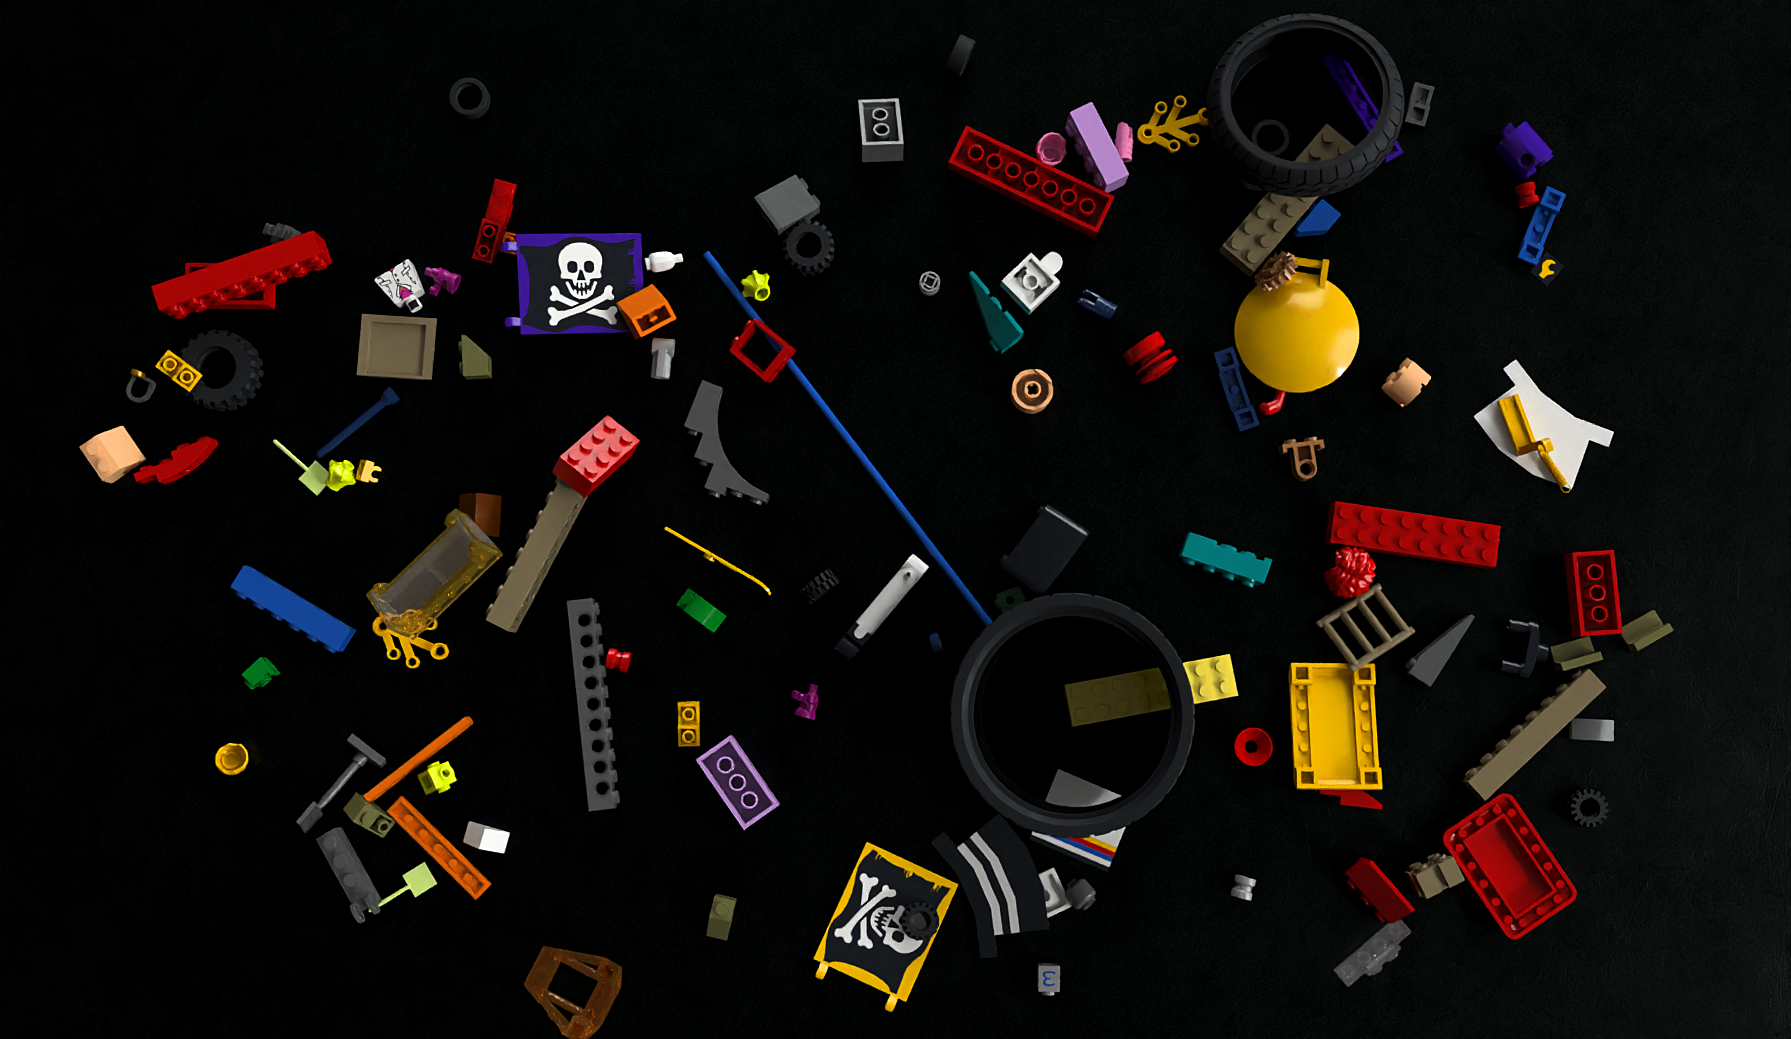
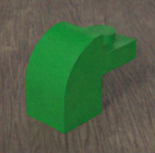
M690 588L687 589L676 604L713 633L726 618V615Z

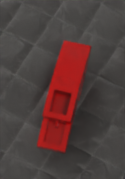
M495 179L485 218H482L472 256L473 259L493 264L511 216L516 184Z
M205 436L198 438L197 442L191 445L189 443L181 444L176 447L177 450L171 451L172 458L161 460L160 464L154 467L148 465L140 468V472L134 473L135 480L142 484L158 479L159 483L163 484L176 481L203 463L217 447L218 441Z

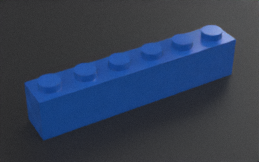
M244 565L231 585V588L236 590L235 594L245 600L247 597L254 601L253 605L257 608L270 610L272 617L280 621L285 619L290 622L288 624L289 627L298 632L300 629L305 631L307 638L314 642L318 640L325 644L324 648L333 653L336 651L343 652L356 632L352 627L250 566Z

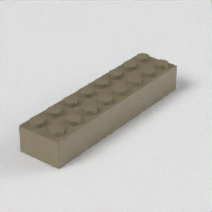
M1326 124L1294 162H1318L1332 159L1348 152L1355 146L1330 125ZM1268 192L1222 245L1219 252L1250 277L1317 197H1288Z
M559 477L555 481L557 486L554 492L550 491L545 500L547 503L545 509L540 510L535 519L537 521L534 529L531 528L526 535L527 543L524 548L521 547L516 554L517 561L514 567L511 566L508 569L505 584L500 585L498 588L495 603H491L486 611V615H488L486 620L506 631L516 633L587 499V497L581 496Z

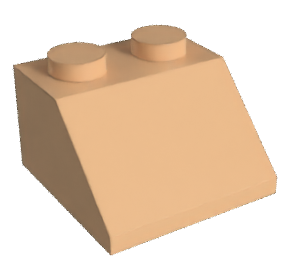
M124 426L98 434L80 446V449L102 481L111 484L146 460Z

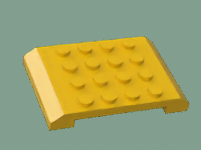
M1291 663L1289 665L1288 681L1295 789H1382V773L1378 760L1374 685H1376L1375 664H1366L1354 672L1350 671L1349 663Z

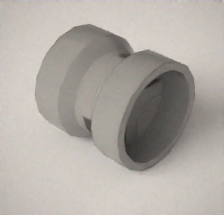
M931 271L922 274L919 281L920 291L927 296L938 292L940 286L939 276Z
M1236 874L1234 878L1236 884L1232 888L1230 895L1251 901L1253 895L1251 889L1255 886L1256 880Z

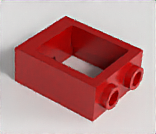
M754 318L753 321L749 320L743 328L745 331L742 335L734 338L729 351L764 381L771 383L797 350L762 321ZM758 328L783 347L766 370H763L741 351Z

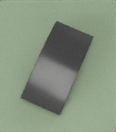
M1413 82L1404 122L1425 127L1435 87Z
M1573 718L1569 722V739L1614 741V720Z

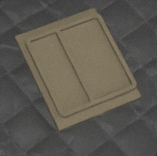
M362 314L357 375L379 378L432 380L437 319Z

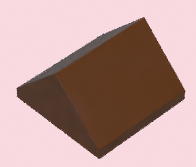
M482 493L460 494L457 536L500 537L502 496Z

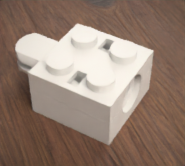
M1050 252L1039 261L1030 253L1001 281L1000 286L1029 315L1058 288L1060 281L1054 275L1062 267V258L1058 253Z

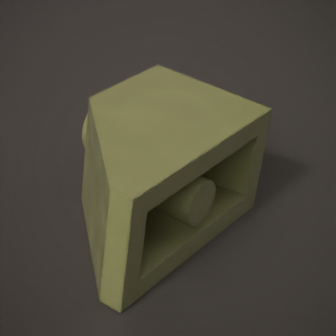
M720 894L714 896L706 936L722 940L728 939L737 898Z

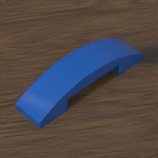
M1549 186L1545 188L1523 235L1517 254L1518 259L1537 266L1544 250V242L1556 214L1560 211L1566 194Z

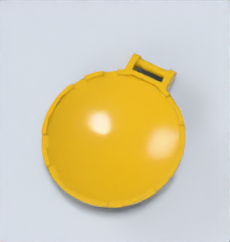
M1294 257L1298 266L1321 269L1320 275L1296 272L1290 275L1291 279L1287 280L1285 285H1278L1276 290L1272 288L1269 292L1267 289L1263 291L1257 285L1246 296L1239 308L1234 326V339L1236 349H1238L1243 364L1262 383L1284 392L1305 393L1331 384L1348 368L1358 347L1359 324L1355 310L1348 298L1339 288L1327 281L1329 260L1323 259L1320 261Z

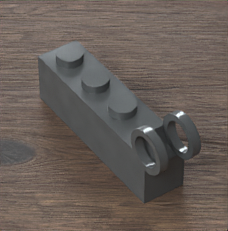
M342 827L334 828L318 837L316 840L351 902L350 910L356 921L360 924L365 921L362 911L368 908L375 915L380 913L378 902L382 901Z

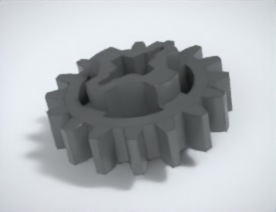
M266 223L262 231L265 236L271 238L270 243L272 244L301 235V232L277 223L276 226Z

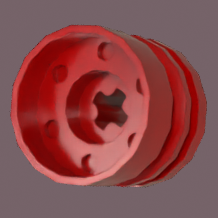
M1159 331L1149 335L1123 354V358L1130 367L1140 364L1141 367L1136 371V376L1144 372L1146 373L1139 380L1142 385L1158 379L1167 373L1178 361L1176 356L1168 360L1166 359L1173 352L1171 349L1161 352L1160 348L1164 346L1166 341Z

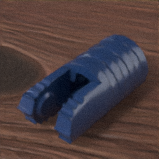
M1088 289L1084 290V298L1078 300V305L1109 322L1117 305Z

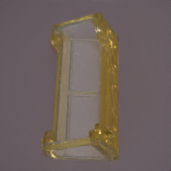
M456 508L445 519L444 523L448 528L389 584H375L366 594L389 630L414 640L503 555L500 549L467 514Z

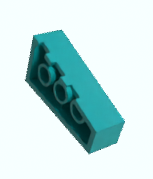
M1191 532L1186 534L1178 556L1183 559L1182 562L1194 566L1196 563L1203 566L1202 570L1210 573H1214V571L1220 572L1223 578L1232 581L1234 578L1242 581V585L1251 588L1254 585L1264 584L1272 559L1266 557L1263 561L1256 559L1257 556L1248 551L1238 553L1236 552L1237 549L1233 546L1221 544L1220 546L1217 545L1215 540Z

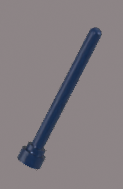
M388 387L383 392L382 399L319 449L316 453L317 457L323 458L386 405L396 404L400 400L398 395Z

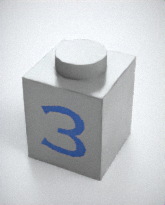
M1037 963V990L1042 992V995L1050 996L1054 995V992H1060V965L1058 963Z

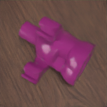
M427 267L424 273L434 279V286L430 287L429 293L435 296L438 295L442 287L450 294H454L461 281V275L451 273L442 268L431 269Z
M810 684L809 692L806 694L793 690L791 698L801 701L794 715L815 720V712L819 700L817 695L818 685Z

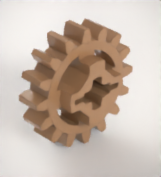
M1284 251L1279 255L1275 253L1273 258L1268 257L1265 263H1261L1262 267L1256 270L1258 274L1254 275L1256 284L1263 291L1267 289L1268 292L1272 288L1276 290L1278 285H1285L1287 280L1291 279L1290 275L1296 273L1294 270L1298 267L1296 259L1289 252L1284 253Z

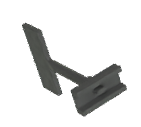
M351 734L347 742L358 753L352 759L353 762L322 797L318 805L313 801L296 821L303 833L307 834L323 816L321 809L331 801L360 766L362 767L369 761L382 770L387 764L384 757L354 734Z

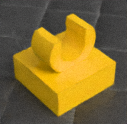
M361 459L355 479L362 482H378V479L373 478L371 473L374 470L381 471V468L374 466V462Z

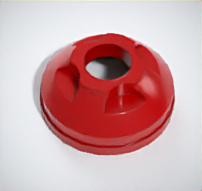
M1259 728L1244 729L1237 735L1234 741V752L1237 758L1246 765H1262L1272 754L1273 745L1271 738L1265 731ZM1250 740H1253L1257 745V749L1253 753H1249L1245 749V744Z

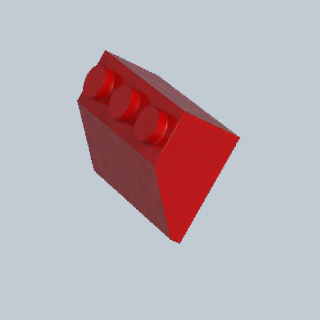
M1362 857L1344 873L1347 878L1345 882L1352 890L1357 889L1361 894L1359 898L1366 906L1371 905L1375 910L1373 914L1381 923L1385 921L1388 924H1392L1415 910L1372 860Z

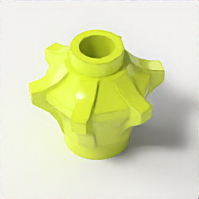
M754 270L746 279H742L741 283L744 285L743 296H750L759 301L766 300L770 295V287L768 286L769 275L767 273L763 275L758 274Z
M331 460L329 462V473L325 480L326 485L334 491H339L340 488L346 485H354L356 483L354 479L356 475L353 473V464L347 460L343 462Z

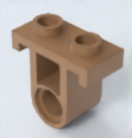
M1317 437L1305 438L1304 442L1298 443L1296 439L1286 440L1284 444L1278 447L1279 455H1284L1289 450L1292 473L1297 480L1306 481L1316 474L1317 464L1314 447L1316 451L1323 449V439L1317 440ZM1301 465H1306L1308 467V475H1304L1301 473Z

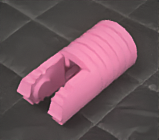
M1121 122L1117 126L1114 146L1123 162H1131L1133 149L1132 129L1127 123Z

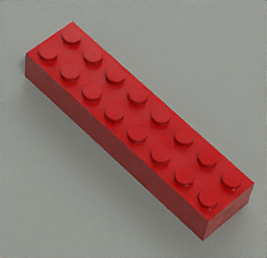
M968 126L965 127L948 161L947 169L1094 239L1115 197Z
M310 231L151 286L158 309L172 318L181 319L188 316L187 313L205 311L208 309L207 306L225 304L228 302V299L233 297L242 298L247 296L248 292L265 290L268 288V285L274 283L283 284L287 282L288 278L294 276L296 278L307 275L308 271L314 269L316 271L327 268V265L332 264V260L325 240L316 232Z
M1335 501L1330 503L1325 545L1357 547L1358 549L1362 548L1372 552L1490 569L1496 567L1501 526Z

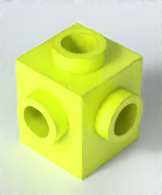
M439 761L427 766L428 770L417 775L426 795L438 790V793H442L451 788V783L457 781L454 770L450 767L448 761L440 764Z

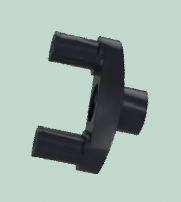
M1508 619L1506 631L1524 634L1525 636L1519 663L1500 660L1498 671L1527 679L1532 672L1535 661L1544 663L1547 660L1549 646L1548 644L1539 643V626L1537 622Z

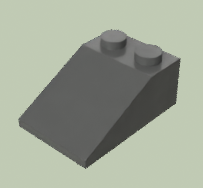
M899 98L858 100L862 162L903 161L904 142Z

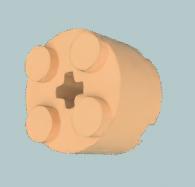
M1408 358L1399 366L1400 369L1397 373L1392 372L1389 375L1386 383L1381 388L1384 390L1383 392L1402 408L1404 405H1408L1421 392V384L1423 383L1426 386L1431 379L1429 374Z
M1038 369L1020 372L1014 379L1010 390V397L1015 407L1029 414L1042 411L1049 404L1053 396V385L1050 377ZM1035 388V394H1028V389Z

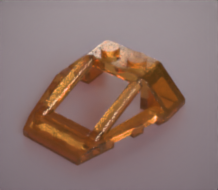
M543 946L524 986L536 1001L548 1012L547 1015L556 1022L564 1036L569 1039H589L603 1024L621 989L622 967L606 957ZM579 961L586 962L599 967L596 971ZM561 962L598 981L585 1009L547 990ZM549 1001L575 1014L569 1022Z

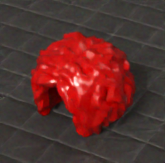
M1343 546L1336 549L1335 564L1337 567L1330 568L1324 573V579L1330 591L1334 593V596L1344 597V599L1347 597L1352 598L1353 596L1359 597L1363 593H1367L1375 577L1374 560L1362 548L1353 547L1351 549L1348 546Z

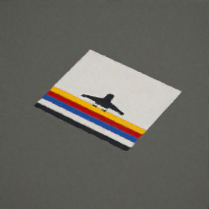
M1058 769L1045 801L1061 806L1086 807L1111 801L1121 795ZM1125 827L1100 836L1090 835L1089 838L1052 837V834H1047L1046 836L1032 832L1030 840L1107 872Z

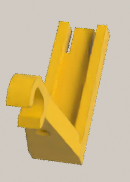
M1518 394L1513 395L1512 398L1510 396L1496 401L1517 457L1536 450L1540 455L1554 451L1553 444L1549 438L1539 441L1535 440Z

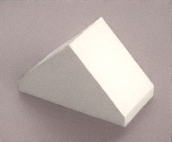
M469 821L463 842L478 849L504 853L510 832Z

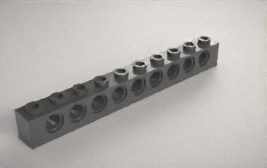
M593 598L567 601L589 811L613 809L617 807L616 803H620L619 791H615L614 782H617L616 769L613 770L612 761H615L614 748L611 749L610 740H613V732L611 727L608 728V719H611L610 707H606L605 698H608V687L604 686L603 677H606V668L601 663V657L604 656L603 644H599V636L602 635L601 624L597 623L596 616L600 614L598 602L595 603ZM583 615H588L590 623L583 627L580 619ZM589 635L592 638V644L589 647H584L582 640L585 636ZM589 656L593 657L595 661L594 666L591 668H587L584 664L585 659ZM590 677H594L597 681L594 689L587 687V680ZM592 698H596L599 701V707L596 710H592L589 707V701ZM594 719H598L601 722V728L598 731H594L591 727ZM596 740H600L603 743V749L600 752L595 751L593 748ZM598 761H602L606 765L603 773H599L595 768ZM600 782H604L608 786V791L605 794H601L598 791Z

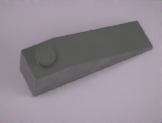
M1465 615L1415 655L1414 658L1411 657L1405 665L1407 669L1404 674L1424 687H1431L1475 616Z

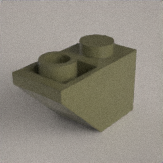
M462 335V341H459V353L462 354V362L459 363L460 374H463V377L467 380L492 378L491 357L466 335Z
M357 792L343 809L353 822L382 838L396 823L382 808L373 801H367L364 796Z

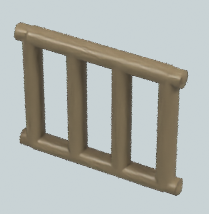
M1379 583L1371 586L1367 593L1352 598L1316 622L1319 628L1325 630L1350 664L1348 667L1351 672L1360 669L1415 633V630L1411 626L1408 627L1381 592L1382 587ZM1373 595L1401 631L1392 638L1364 602ZM1355 606L1359 608L1384 642L1375 649L1347 613ZM1338 617L1342 619L1367 653L1358 660L1330 624V622Z

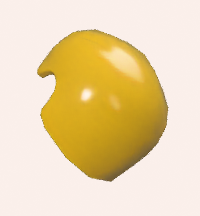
M228 743L221 747L215 755L216 767L221 773L226 775H237L244 771L248 764V752L241 744Z

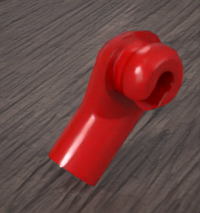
M1276 390L1273 400L1268 403H1261L1259 411L1265 413V415H1272L1280 411L1286 393Z

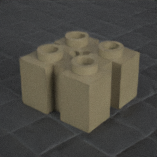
M1439 852L1427 857L1428 861L1426 863L1416 862L1409 866V870L1405 871V875L1415 895L1426 899L1442 892V890L1448 887L1450 888L1465 881L1454 857L1440 854Z

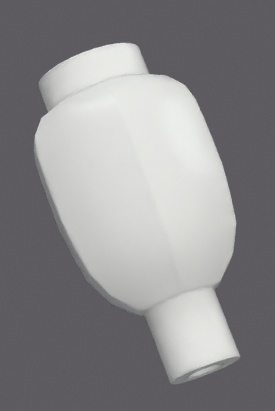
M668 251L651 253L648 258H645L646 269L653 272L669 270L675 263L683 262L682 254L673 255Z

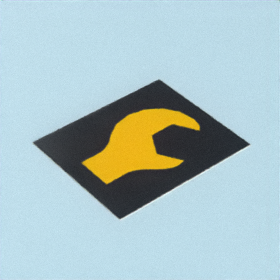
M1546 252L1539 260L1537 266H1534L1530 272L1548 286L1564 266Z

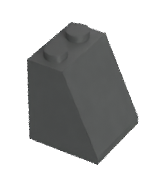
M796 175L754 197L756 208L780 240L785 237L787 231L791 230L790 227L793 224L797 226L800 221L806 223V220H810L820 213L819 205L821 204L814 194L812 196L807 191L809 187L804 179L801 178L799 180Z

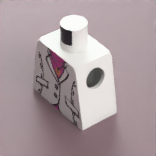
M409 259L374 279L399 308L407 305L412 313L422 308L418 298L425 291L415 266Z

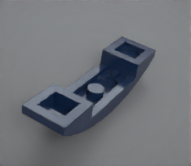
M1230 347L1213 353L1221 388L1239 432L1258 426L1259 422L1254 407L1250 404L1238 369L1239 363L1234 348Z

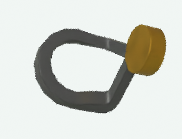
M132 369V377L126 389L127 396L134 402H145L151 397L156 383L145 377V373ZM136 378L149 382L147 393L141 398H135L131 394V388Z

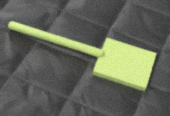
M276 439L273 440L277 447L305 470L299 480L318 495L327 486L325 480L329 472L316 460L309 468L306 467Z
M423 862L402 875L408 885L378 903L379 907L409 888L413 895L417 897L436 885L437 882L426 863Z

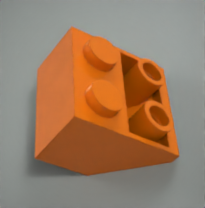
M653 284L616 303L635 340L677 319L668 301Z

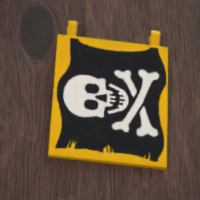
M866 842L813 958L821 962L816 972V977L823 979L829 966L890 994L885 1004V1009L892 1012L898 999L907 1001L937 934L936 932L933 937L924 941L911 939L903 931L901 925L902 912L913 902H927L937 911L940 927L959 884ZM916 913L912 918V925L916 929H924L928 925L927 915Z

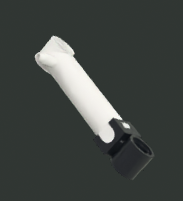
M912 554L833 650L849 663L926 572L929 566Z

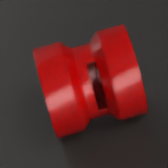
M1527 182L1514 187L1515 194L1519 197V208L1532 206L1540 202L1538 195L1535 194L1536 186L1534 182Z
M610 648L605 668L613 669L618 667L619 671L626 673L630 664L631 653L626 651L622 653L617 649Z

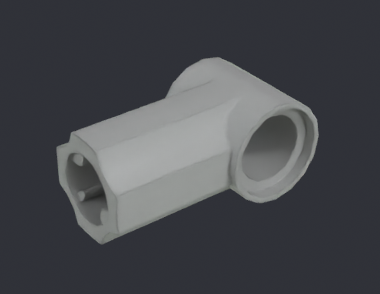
M653 338L652 378L669 379L671 358H673L675 351V339Z

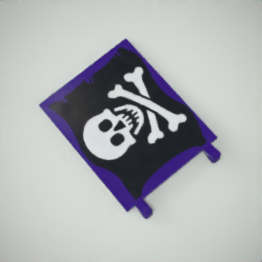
M641 233L516 234V242L502 243V252L517 251L520 318H506V327L520 326V335L632 333L616 303L644 289Z

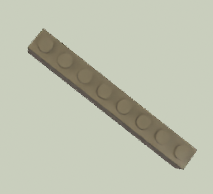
M1579 668L1570 675L1572 679L1567 683L1564 682L1559 685L1555 690L1557 693L1552 697L1549 696L1544 699L1540 704L1542 706L1540 709L1529 713L1525 718L1527 720L1525 723L1514 727L1510 732L1511 736L1506 740L1502 739L1498 742L1493 753L1483 756L1478 767H1473L1466 772V778L1462 782L1479 800L1486 801L1606 688L1590 669Z

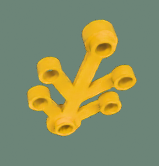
M1177 96L1165 124L1156 127L1160 116L1164 115L1167 110L1166 103L1160 101L1155 105V112L1149 123L1143 124L1138 129L1137 137L1143 144L1155 142L1167 148L1170 153L1178 152L1180 143L1175 139L1169 141L1160 136L1161 134L1168 133L1186 142L1189 147H1195L1199 143V136L1195 133L1188 134L1180 130V128L1196 123L1207 126V118L1202 116V113H1206V108L1200 109L1195 115L1176 120L1180 110L1185 107L1187 102L1184 96ZM1182 100L1183 105H1178L1176 101ZM1163 106L1164 111H1159L1157 107ZM1150 131L1151 136H1146L1144 132ZM1189 138H1195L1196 143H1191ZM1170 144H1176L1177 149H1172Z
M408 609L404 614L394 618H389L388 616L377 617L372 625L373 631L378 636L383 637L389 659L397 660L401 656V651L395 648L391 634L399 638L406 656V665L409 668H417L420 664V660L414 655L410 643L430 651L435 659L442 660L448 656L449 649L446 644H433L414 635L424 630L436 629L438 625L436 619L429 617L424 622L402 630L395 626L406 621H416L419 617L416 610ZM413 611L415 617L409 619L408 614ZM429 620H432L434 622V625L431 628L427 626V622ZM383 622L387 624V628L385 630L381 629V624ZM440 647L444 649V653L442 655H439L437 653V650ZM392 650L397 651V656L394 658L391 656ZM412 658L416 660V664L414 666L410 665V660Z

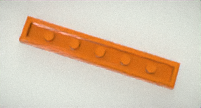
M469 716L461 719L363 795L365 799L369 802L375 801L473 724L472 719Z
M400 796L386 811L475 900L489 888L491 883L404 796Z

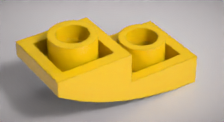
M167 350L155 366L189 392L203 376L170 350Z
M699 701L678 702L679 747L700 746Z

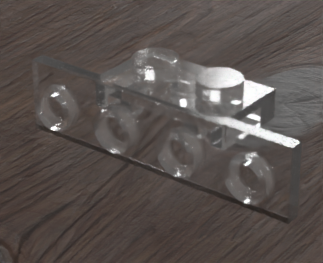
M1401 919L1392 924L1387 923L1337 966L1334 972L1347 987L1363 974L1368 976L1377 974L1381 971L1382 965L1387 960L1392 961L1398 956V951L1401 949L1398 944L1411 931Z

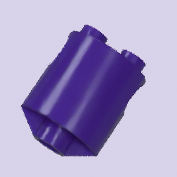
M1526 121L1516 129L1511 123L1498 133L1502 141L1493 148L1518 178H1522L1524 181L1537 171L1535 168L1537 164L1541 167L1554 157L1551 154L1552 150ZM1526 154H1530L1533 157V162L1527 160Z

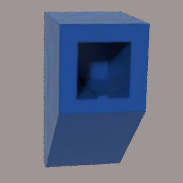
M1323 199L1318 204L1314 202L1307 210L1309 215L1306 219L1301 217L1294 225L1296 230L1292 235L1295 237L1324 235L1341 214Z

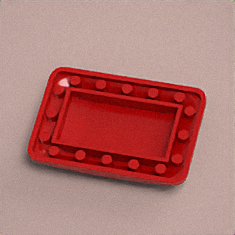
M1502 793L1497 795L1443 833L1442 841L1447 851L1454 857L1460 871L1499 928L1510 939L1521 938L1572 903L1577 896L1574 885L1517 801L1510 794Z

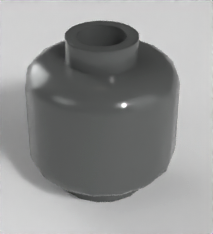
M1074 878L1065 886L1067 888L1065 897L1076 910L1082 909L1084 911L1096 900L1094 898L1096 891L1085 879L1076 881Z

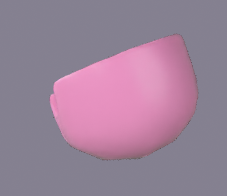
M1050 132L1045 134L1036 145L1038 160L1050 166L1060 164L1067 154L1066 140L1059 133Z

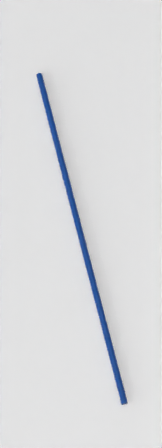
M709 251L703 255L704 259L752 321L754 318L762 321ZM758 328L775 352L779 354L783 347ZM790 358L786 363L788 369L986 627L993 623Z

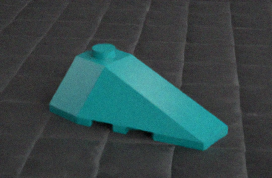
M971 271L968 278L990 339L989 344L994 351H999L1002 354L1020 341L1024 332L1008 311L1004 313L1001 311L1000 302L996 297L992 296L990 298L988 296L990 294L988 288Z

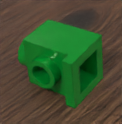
M260 657L241 675L245 678V684L253 690L255 687H263L268 684L272 679L271 676H278L280 671L268 658Z

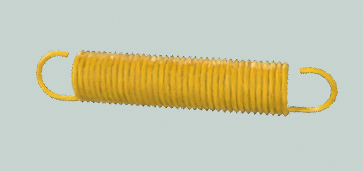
M1548 453L1540 455L1539 457L1544 465H1546L1562 490V487L1568 484V482Z

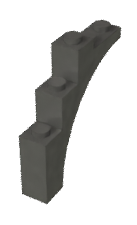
M702 380L684 427L690 435L695 437L702 435L694 456L698 460V464L707 468L710 465L713 466L704 488L709 490V495L719 498L720 495L725 497L729 489L731 490L730 494L739 498L745 495L750 497L749 501L761 505L763 502L767 504L770 497L769 494L755 488L743 479L728 461L723 451L718 431V409L723 389Z

